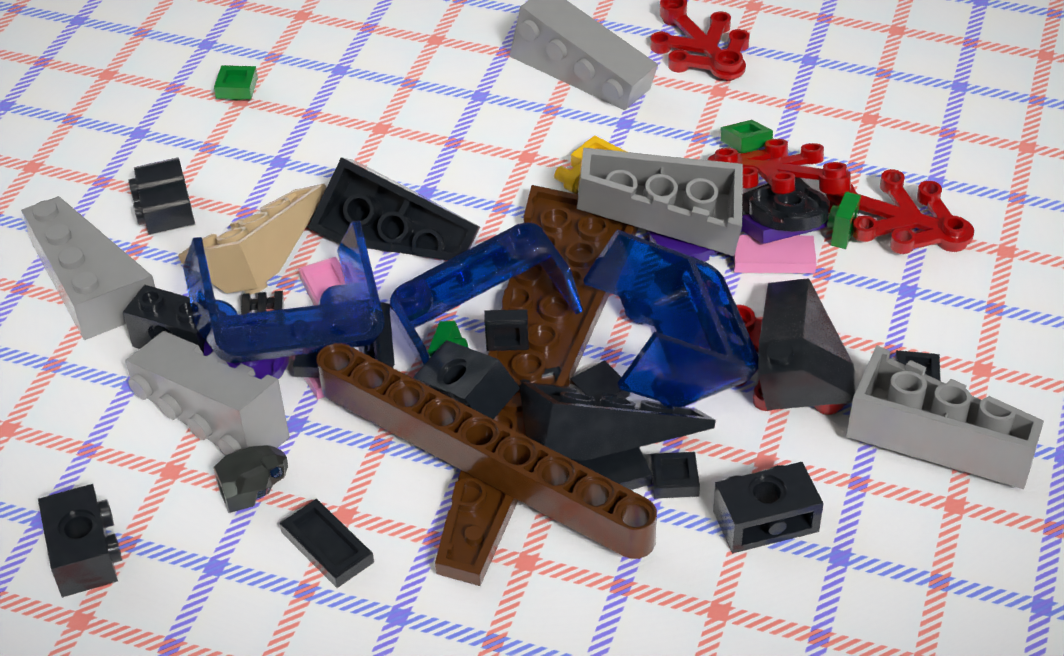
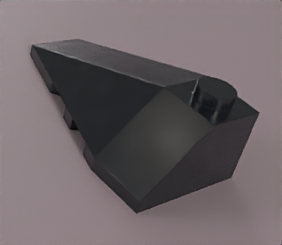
M341 157L308 228L345 246L464 262L480 226L355 160Z

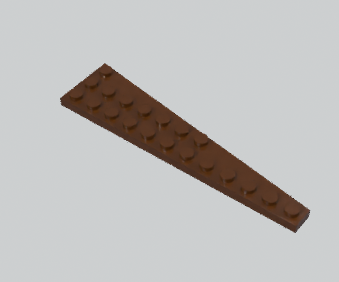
M531 185L523 217L524 223L522 231L518 236L515 259L511 263L508 286L504 291L501 309H528L529 350L489 351L488 355L500 360L519 387L521 386L520 380L522 379L530 380L531 383L567 385L569 387L570 378L575 374L639 227L577 209L578 194ZM560 366L561 373L557 382L554 375L542 377L545 369ZM519 389L493 420L526 436ZM461 470L458 481L455 482L451 498L452 506L447 513L435 561L436 574L481 586L518 500Z

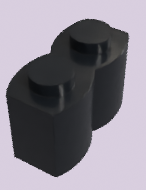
M179 157L134 167L135 178L128 179L134 200L133 206L138 225L146 224L148 233L154 234L195 224Z

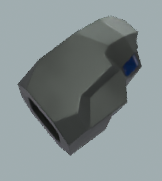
M269 445L248 447L226 455L213 467L220 494L228 513L255 506L256 499L269 494L273 485L286 476L288 461L282 450Z

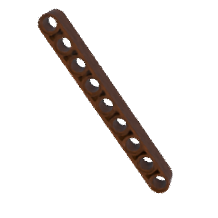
M334 343L327 345L318 353L317 366L323 395L329 400L624 557L640 559L648 556L653 551L656 545L657 509L653 502L644 496L349 345Z

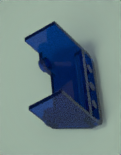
M360 221L351 222L337 249L345 284L327 288L321 295L318 305L240 315L228 302L215 299L202 237L193 238L183 270L198 333L219 358L230 363L320 352L327 345L342 343L354 348L367 346L375 342L384 328L385 320Z
M534 223L517 224L403 283L394 290L389 301L390 313L421 367L424 366L430 357L415 328L539 263L574 313L577 315L583 312L571 269L540 226Z
M617 229L583 278L584 284L619 296L625 309L624 312L630 320L637 324L654 326L656 330L617 382L619 389L659 401L667 407H685L749 381L758 370L759 356L723 275L705 261Z

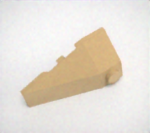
M325 183L295 189L261 207V213L234 221L230 224L232 230L218 237L216 234H210L178 255L181 263L225 293L244 291L245 294L250 293L251 295L264 290L268 286L267 281L281 271L316 211L326 190Z

